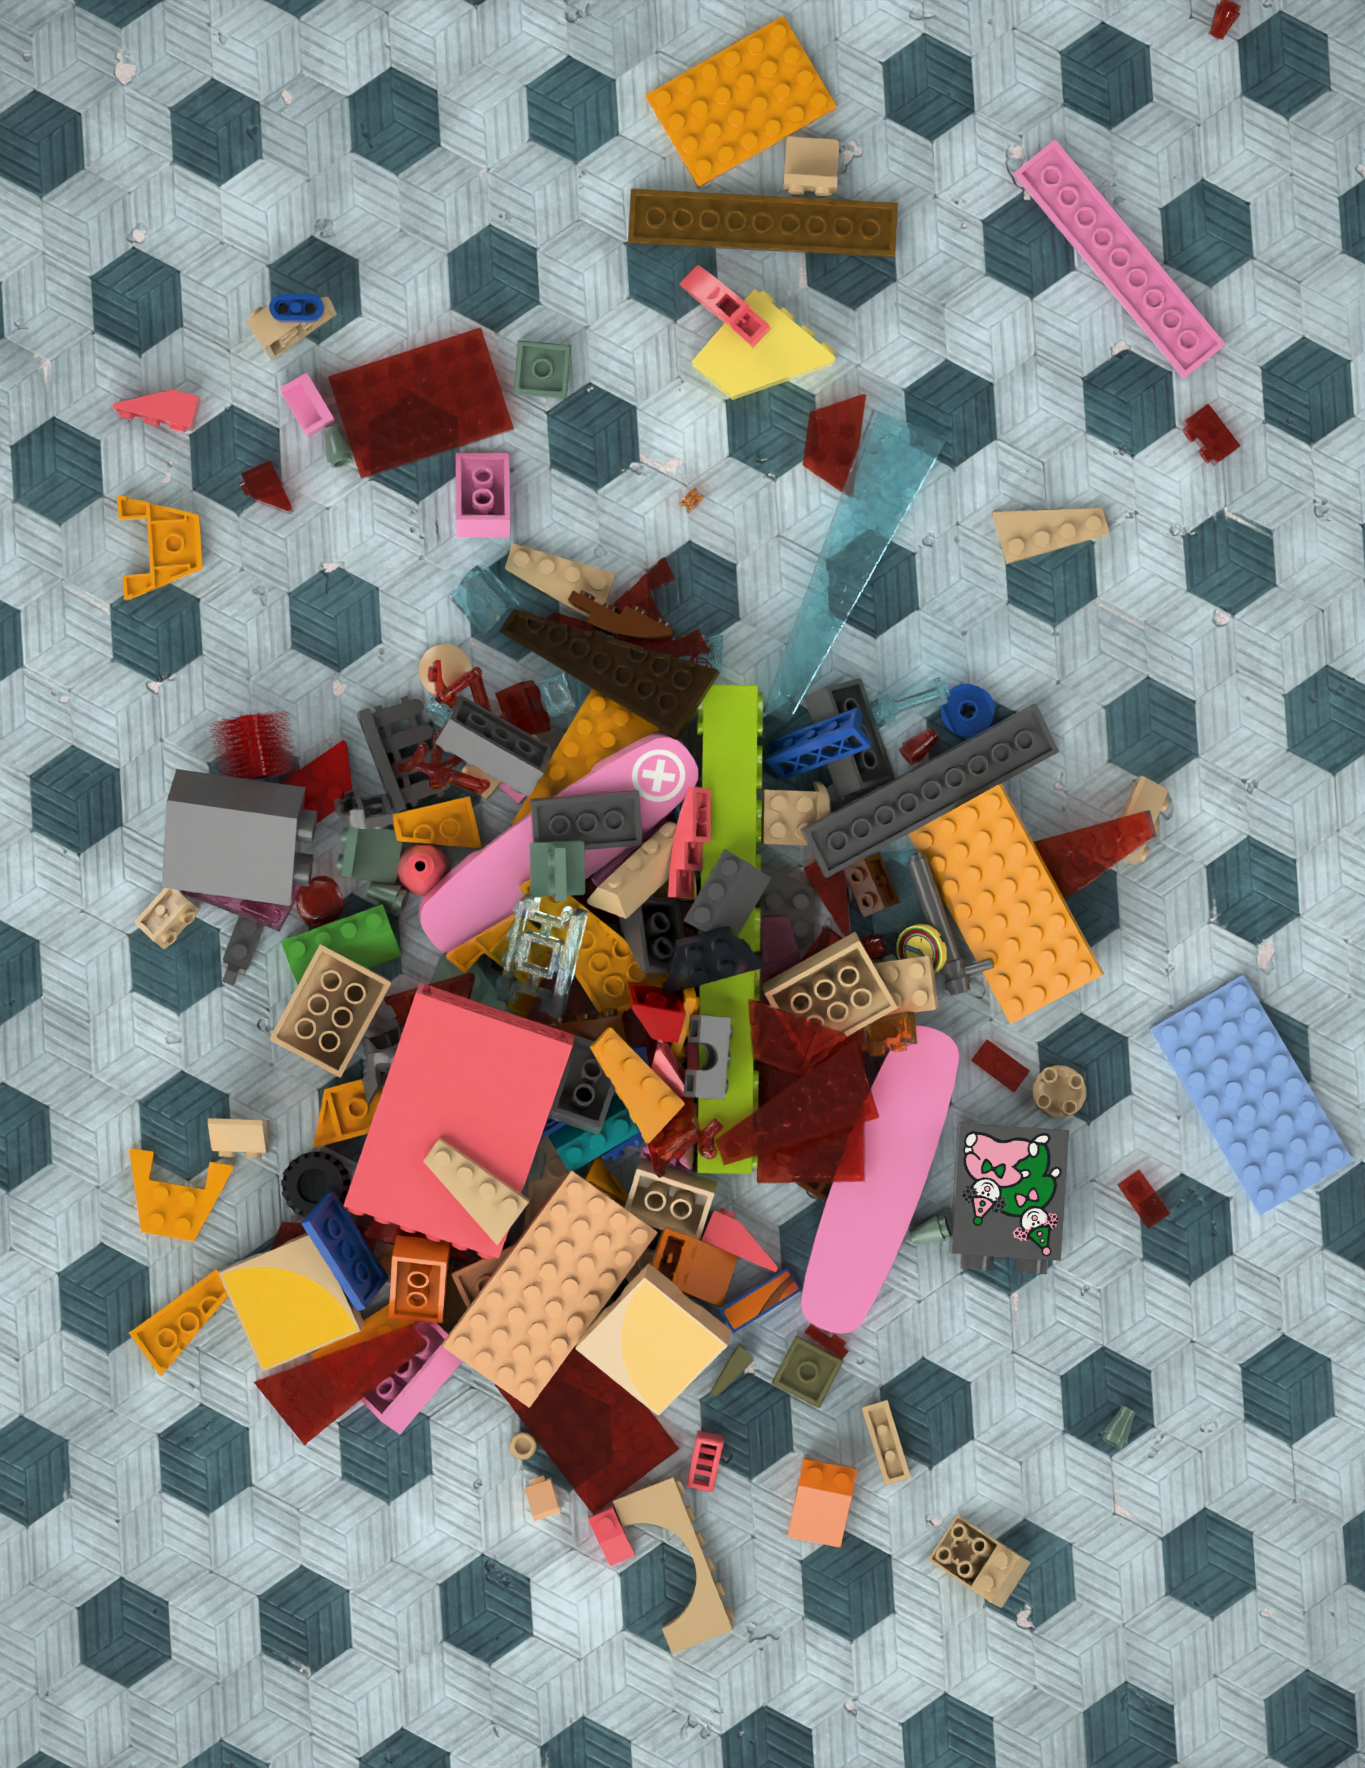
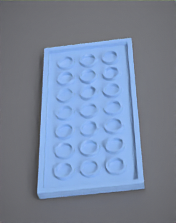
M1244 975L1239 976L1150 1028V1031L1259 1215L1264 1214L1353 1161Z

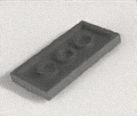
M638 790L530 799L533 842L582 840L584 842V850L642 845L640 794Z

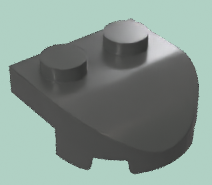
M357 788L345 792L344 799L336 798L334 801L337 814L352 827L358 829H383L390 824H394L386 793L361 798Z

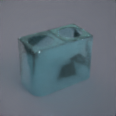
M567 672L537 682L551 719L577 711Z

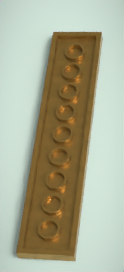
M631 189L628 244L895 258L898 203Z

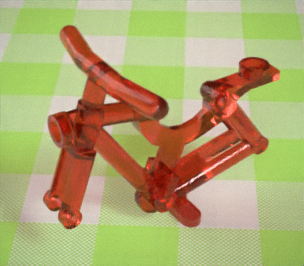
M435 660L433 666H429L428 681L434 682L435 701L437 704H446L452 709L458 698L456 694L470 686L474 703L492 712L482 679V670L479 667H474L446 687L442 679L441 660ZM503 712L499 716L510 723V712ZM440 729L434 732L430 763L422 761L429 750L428 744L423 742L419 744L415 753L407 762H401L397 765V771L400 773L411 772L416 769L429 775L430 789H443L446 787L445 782L481 795L490 787V783L486 779L482 780L454 770L453 768L464 761L455 754L441 764L443 750L439 745L435 744Z

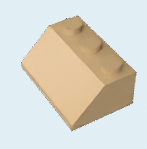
M1144 776L1136 779L1105 854L1134 866L1138 865L1139 861H1145L1150 847L1146 846L1149 836H1155L1160 822L1156 821L1160 811L1165 812L1170 798L1166 796L1168 789Z
M640 1158L625 1209L649 1226L661 1230L666 1228L700 1240L718 1182Z

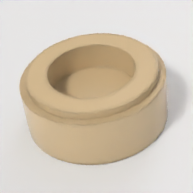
M519 1432L510 1440V1452L517 1459H528L536 1451V1440L527 1432Z

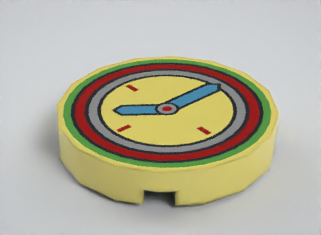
M919 923L906 928L899 935L897 956L899 960L932 956L934 974H936L943 968L946 962L947 947L945 942H942L939 937L941 935L936 929L930 925Z

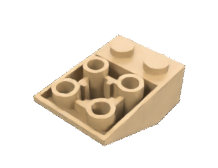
M958 1514L928 1559L984 1599L1000 1608L1003 1607L1031 1563Z

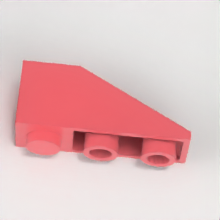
M168 390L114 403L112 408L119 412L118 416L121 418L133 420L134 416L144 418V423L159 427L160 423L170 425V430L185 433L186 429L191 431L194 429L201 399L196 395Z

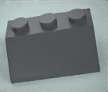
M724 849L687 913L684 922L703 933L730 926L738 936L771 877Z

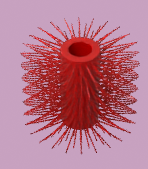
M272 712L274 713V717H278L283 721H288L286 719H283V716L281 717L277 713ZM250 713V715L231 717L235 719H221L226 721L225 725L224 722L215 721L224 727L211 723L223 732L217 729L212 730L225 737L222 738L219 735L212 734L225 742L222 743L219 740H214L219 742V745L214 746L221 748L227 753L224 754L217 749V752L225 755L227 759H224L222 756L216 757L225 760L229 764L226 765L219 760L218 762L227 766L229 770L225 767L219 768L229 772V777L250 780L267 779L270 776L277 777L272 775H285L283 771L292 773L285 767L296 771L286 762L292 765L296 764L283 757L287 756L295 760L283 751H287L289 754L294 753L281 746L285 745L287 748L293 749L281 740L287 743L292 742L279 735L283 734L285 737L291 738L279 729L285 732L290 731L277 723L286 727L289 726L274 718L271 713L269 715L264 713L265 715ZM223 771L220 772L224 776H228L227 773H224Z

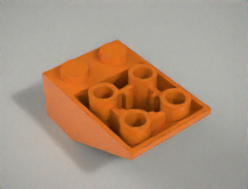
M665 1228L660 1233L651 1265L678 1286L685 1296L722 1308L738 1256L691 1236Z

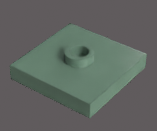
M518 340L513 394L567 399L572 345Z

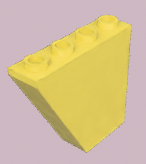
M755 288L744 302L770 325L771 330L752 348L724 323L692 361V366L732 400L830 367L836 361V357L833 355L835 351L827 343L822 342L820 344L813 338L815 334L807 326H798L792 321L794 316L783 307L779 310L772 304L774 299L763 290L759 293Z

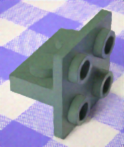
M582 840L530 843V894L532 897L553 896L557 902L567 901V895L585 894L584 842Z

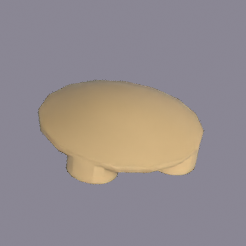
M440 644L433 646L425 652L420 660L418 672L420 681L426 690L437 696L448 697L456 696L465 689L470 681L472 668L470 659L463 650L455 645Z
M1054 1065L1045 1068L1037 1076L1033 1085V1098L1036 1106L1043 1114L1052 1118H1066L1074 1115L1082 1107L1086 1099V1086L1083 1077L1076 1070L1068 1066Z

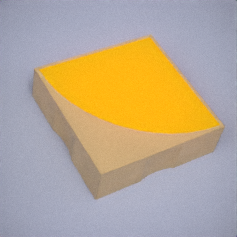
M307 1233L288 1240L276 1249L255 1254L229 1265L218 1273L262 1372L357 1333L365 1326L360 1311L355 1309Z
M648 1263L624 1288L620 1297L593 1320L578 1340L575 1349L659 1416L728 1346L731 1330L705 1308L688 1299L678 1286Z

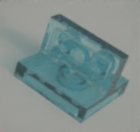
M485 564L481 567L477 565L471 569L448 596L483 636L488 634L501 619L520 604Z

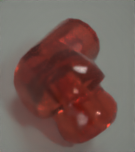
M716 1118L698 1135V1151L707 1160L714 1159L717 1156L718 1150L715 1148L714 1137L724 1128Z

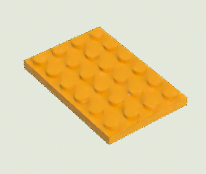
M784 16L645 95L646 100L698 189L837 109L835 102Z

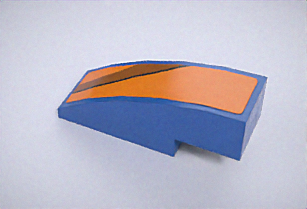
M787 1267L723 1306L719 1311L731 1331L735 1333L802 1289Z

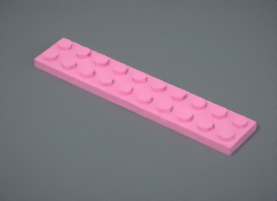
M1053 140L1014 172L1015 178L1183 379L1226 345L1056 140Z

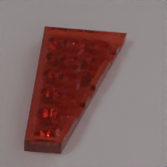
M1147 810L1034 841V844L1064 900H1067L1097 879L1102 873L1113 868L1129 854H1133L1157 837L1151 812Z

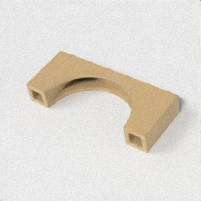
M674 1476L613 1499V1504L622 1527L635 1523H649L664 1527L676 1534L685 1543L693 1557L696 1567V1585L692 1598L679 1616L662 1626L672 1654L732 1631L731 1623L736 1622L730 1606L724 1607L721 1599L726 1596L720 1581L715 1583L711 1573L716 1571L710 1556H704L701 1548L706 1546L700 1530L697 1532L694 1530L692 1522L696 1520L691 1505L685 1507L682 1496L686 1495L681 1480L675 1481Z

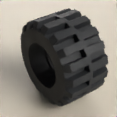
M316 1151L299 1155L289 1163V1166L283 1173V1180H281L282 1196L285 1198L287 1206L297 1215L303 1216V1218H306L319 1203V1201H310L305 1198L300 1189L303 1175L310 1170L319 1169L326 1172L332 1182L331 1192L334 1191L343 1205L345 1203L351 1185L347 1168L343 1166V1163L329 1153Z

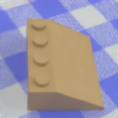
M856 932L761 984L765 996L803 1061L898 1008Z
M320 944L269 1040L341 1078L392 981Z

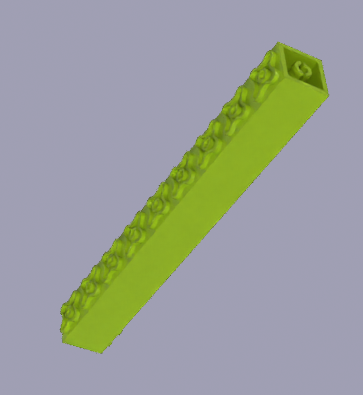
M712 685L698 707L697 736H703L702 788H711V843H702L701 889L724 849L761 871V854H756V845H761L762 800H756V791H761L762 746H757V737H762L763 692H758V685ZM755 907L738 935L740 939H744L750 945L754 953L760 951V908ZM760 969L700 985L699 1015L731 1018L733 1033L729 1040L728 1051L730 1052L731 1059L727 1067L728 1091L725 1094V1100L698 1098L697 1173L752 1174V1168H757L758 1125H753V1114H758L759 1072L758 1070H753V1060H759V1016H754V1006H759ZM699 1044L700 1069L706 1062L707 1054L704 1047Z

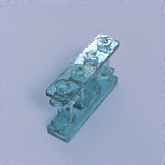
M526 893L520 900H516L513 908V915L516 918L514 925L510 926L507 934V940L510 941L509 949L505 950L501 960V966H504L503 975L498 977L495 991H498L497 1000L503 1001L506 999L514 1004L518 1000L519 992L542 999L539 1011L543 1013L545 1011L549 1012L548 1016L558 1019L566 1009L588 911L580 908L575 911L571 907L566 906L562 910L561 918L538 911L541 899L537 897L531 898L532 896ZM527 914L528 919L542 923L540 933L528 930L523 936ZM570 920L562 952L564 940L550 937L552 926L564 929L568 926ZM531 942L554 948L549 968L526 962ZM515 966L516 970L530 973L528 984L517 980L512 984ZM558 970L550 1002L552 991L538 987L540 977L552 980Z

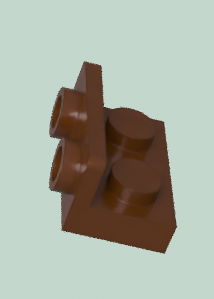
M880 853L863 858L844 868L846 877L864 917L900 903Z

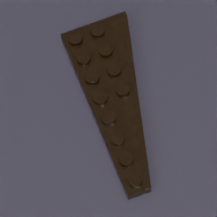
M517 609L512 610L500 629L503 635L675 739H679L720 674L713 667H706L693 661L679 659L666 653L652 651L639 645L598 635L588 630L571 627L568 624L544 619L541 616Z

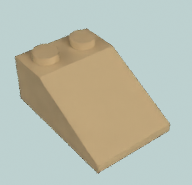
M208 1118L212 1151H219L218 1156L235 1157V1152H246L245 1157L262 1158V1153H268L270 1120Z

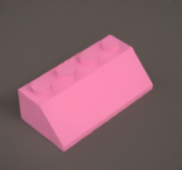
M416 1321L355 1393L381 1422L398 1434L404 1431L462 1362L461 1359L442 1347L441 1344L450 1332L439 1323Z

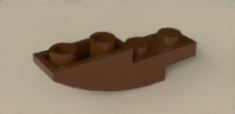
M583 590L580 593L572 591L568 598L570 605L590 615L586 621L588 626L600 632L637 641L670 640L675 635L674 631L670 629L671 624L658 617L656 621L647 617L648 612L638 606L633 605L630 608L625 605L620 615L618 614L619 609L606 602L603 606L594 601L595 597Z

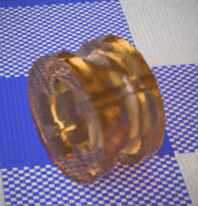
M696 487L679 503L681 507H686L688 514L705 498L703 494L699 495L697 493L698 489Z

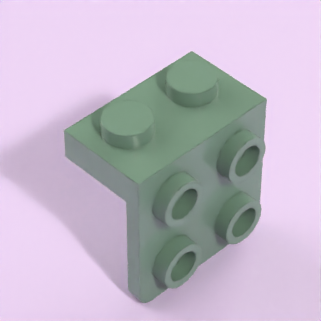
M348 825V828L344 827L341 843L345 844L344 854H339L337 870H341V876L394 884L397 881L398 862L403 842L396 840L394 830L358 829Z

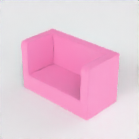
M307 372L279 388L308 438L335 423V419Z

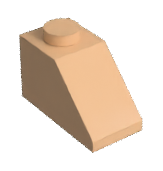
M544 1475L530 1479V1485L525 1486V1491L534 1521L560 1513L562 1507L552 1478L545 1479Z

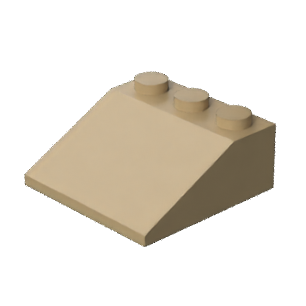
M329 297L320 298L324 304V314L316 322H279L272 317L269 306L264 309L259 307L249 314L250 319L246 322L254 337L272 361L337 315ZM281 305L279 312L286 313L289 307ZM314 305L306 307V312L310 314L316 310Z

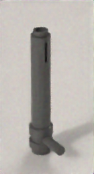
M923 852L908 856L909 862H907V866L926 923L940 933L941 936L939 937L942 942H945L947 947V959L940 970V974L944 975L945 982H943L945 989L949 990L950 996L966 992L971 989L969 985L971 983L970 975L993 969L994 962L992 958L969 965L965 964L964 958L960 957L928 857H924Z

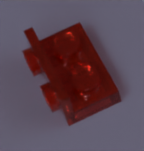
M1209 403L1182 423L1184 435L1190 442L1195 441L1200 447L1198 452L1207 464L1211 462L1213 466L1217 465L1241 446Z
M533 680L517 683L495 693L504 720L530 735H537L551 730L549 714L544 710L540 699L541 692Z

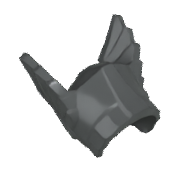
M400 1025L386 1033L371 1038L366 1036L361 1040L366 1055L363 1063L364 1076L362 1082L364 1083L367 1103L372 1102L381 1086L380 1073H389L403 1032Z

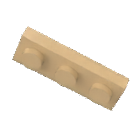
M888 1400L861 1407L885 1486L910 1479L911 1476Z

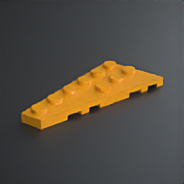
M591 689L551 756L545 773L530 796L526 798L511 826L531 812L530 799L555 796L566 787L589 774L598 762L629 744L661 730L632 712L627 711V709L596 690Z
M530 879L518 886L599 1014H601V1010L607 1008H617V1011H627L631 1008L626 987L627 981L663 988V981L666 982L668 975L642 972L626 940L572 896L567 895V901L557 902L553 896L532 897L530 894Z

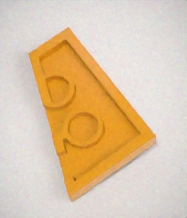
M470 796L393 814V828L397 841L482 849Z

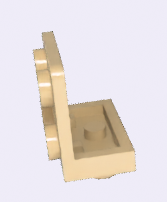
M788 137L786 140L783 190H788V193L804 194V191L815 192V195L830 196L831 193L836 194L839 142L835 139Z

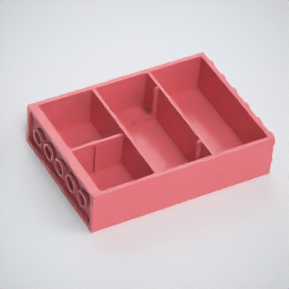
M419 983L343 1206L348 1207V1211L356 1215L363 1216L365 1213L374 1216V1220L383 1224H389L390 1222L398 1224L400 1229L406 1232L415 1233L419 1231L425 1233L426 1237L430 1240L451 1242V1245L459 1250L466 1251L469 1248L478 1251L477 1254L483 1258H499L508 1232L500 1243L496 1245L423 1160L440 1137L513 1189L522 1193L568 1061L575 1035Z

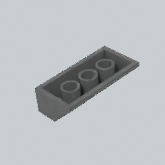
M861 678L827 686L804 696L813 724L854 708H858L863 714L860 729L872 741L871 748L827 764L838 798L858 793L895 779ZM855 736L844 740L851 743L860 742ZM830 745L822 748L831 752L839 750L838 747Z
M461 694L457 698L435 741V744L439 745L445 752L455 754L468 765L476 766L486 772L492 779L500 780L509 785L515 792L523 793L528 797L545 773L553 751V747Z

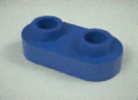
M278 294L270 301L269 310L272 317L279 322L311 323L318 321L323 316L324 304L315 294ZM281 305L289 307L286 313L279 312ZM314 305L316 310L310 314L306 312V307Z

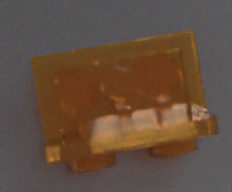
M906 1011L883 1016L866 1026L867 1044L860 1045L859 1051L869 1052L871 1057L886 1055L887 1050L902 1052L907 1050V1046L917 1044L914 1012Z

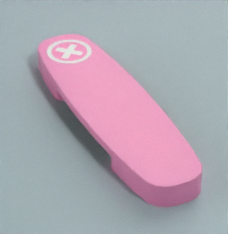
M654 732L598 762L589 774L553 797L638 790L640 794L641 831L643 836L685 798L688 787H695L698 780V767L682 741L671 737L665 732ZM531 812L481 851L469 854L422 898L419 905L420 923L427 937L441 952L448 953L517 911L526 918L535 914L518 887L530 879V843L533 842ZM628 847L584 850L585 879Z

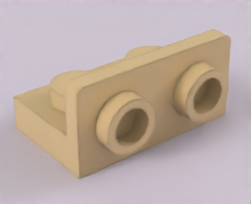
M164 888L134 923L156 944L166 949L175 942L180 932L194 921L200 909L179 890Z

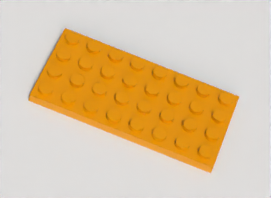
M1002 783L908 834L917 852H923L924 857H928L938 891L976 961L979 962L992 958L994 968L983 971V974L1010 1024L1104 975L1100 964Z

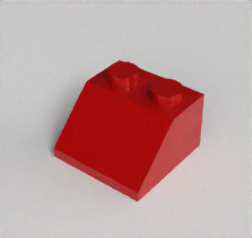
M627 981L626 987L632 1010L650 1037L660 1043H678L686 1016L680 991L665 995L661 987Z

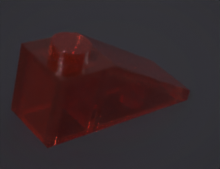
M817 862L811 863L803 868V871L845 938L850 935L846 880L843 869L825 878Z

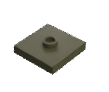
M796 1335L771 1384L820 1408L844 1360Z

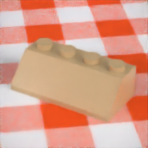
M668 821L593 892L587 899L588 905L627 919L669 879L672 846L677 824Z

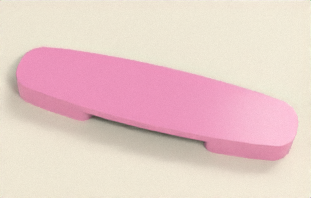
M918 1025L905 1029L897 1036L872 1083L853 1127L814 1238L800 1299L802 1312L810 1323L821 1329L844 1334L852 1332L862 1324L887 1277L905 1237L935 1156L953 1092L960 1057L955 1042L950 1036L941 1031Z

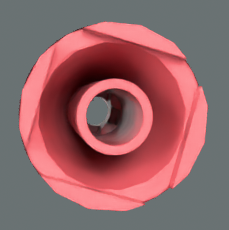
M416 843L408 847L401 854L398 862L397 876L401 885L410 893L417 896H425L450 872V862L445 852L438 846ZM420 862L425 863L423 871H417L416 869Z

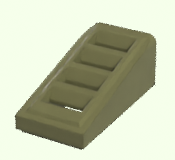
M740 1344L736 1346L712 1388L711 1394L714 1397H717L754 1361V1358Z

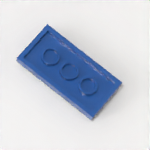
M332 1191L324 1195L301 1224L355 1309L360 1311L369 1305L389 1277L336 1193Z

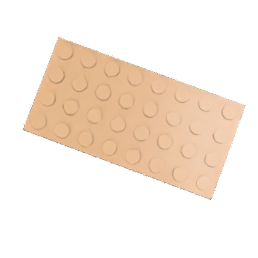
M570 1169L441 1344L442 1347L530 1408L658 1232Z

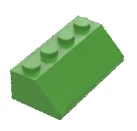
M383 904L281 941L297 984L302 979L320 944L367 968L402 957L399 944Z

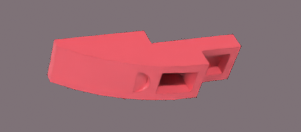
M699 265L679 283L683 289L717 319L719 318L752 348L771 330L770 325L750 309L746 302Z

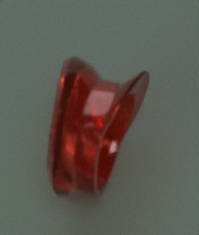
M328 876L312 878L309 887L301 886L296 896L298 913L306 923L314 926H324L334 922L340 915L343 907V896L338 884Z

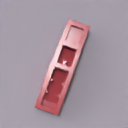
M688 787L673 840L669 868L668 897L694 898V871L702 870V843H711V788Z

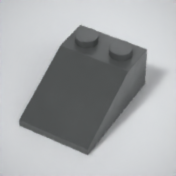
M650 896L627 919L619 916L620 929L642 972L668 975V965L674 955L673 948L675 942L685 938L680 899Z
M575 1035L573 1046L548 1118L599 1135L615 1087L590 1049L594 1041Z

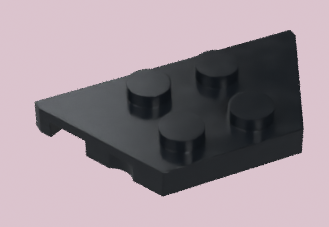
M730 926L676 940L673 948L674 955L668 965V976L666 982L663 981L662 987L664 994L667 995L765 968L766 966L763 957L754 953L744 939H740Z

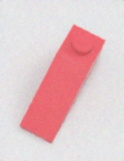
M722 1207L719 1212L713 1211L702 1236V1241L771 1271H777V1265L739 1220L734 1219L736 1213Z

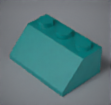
M615 1094L612 1096L599 1135L566 1124L549 1134L548 1137L568 1171L570 1169L575 1171L640 1131L631 1119L619 1096Z

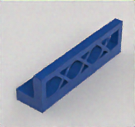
M854 708L770 740L764 760L782 780L871 748L872 741L860 729L863 714L858 708ZM855 736L860 742L851 743L844 740ZM830 745L838 747L839 750L831 752L822 748ZM807 753L815 755L817 758L808 760L800 758V756ZM788 762L795 764V766L785 770L780 763Z

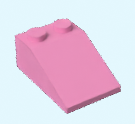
M456 453V538H510L509 453Z

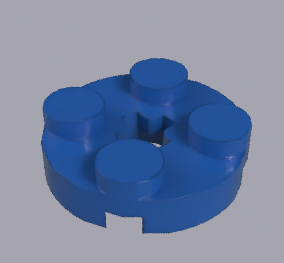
M961 684L952 688L942 701L940 712L942 721L950 732L957 737L971 738L988 729L993 721L995 706L990 694L983 688L973 684ZM967 703L969 707L974 706L975 711L972 712V718L961 715L960 711L963 710V704Z

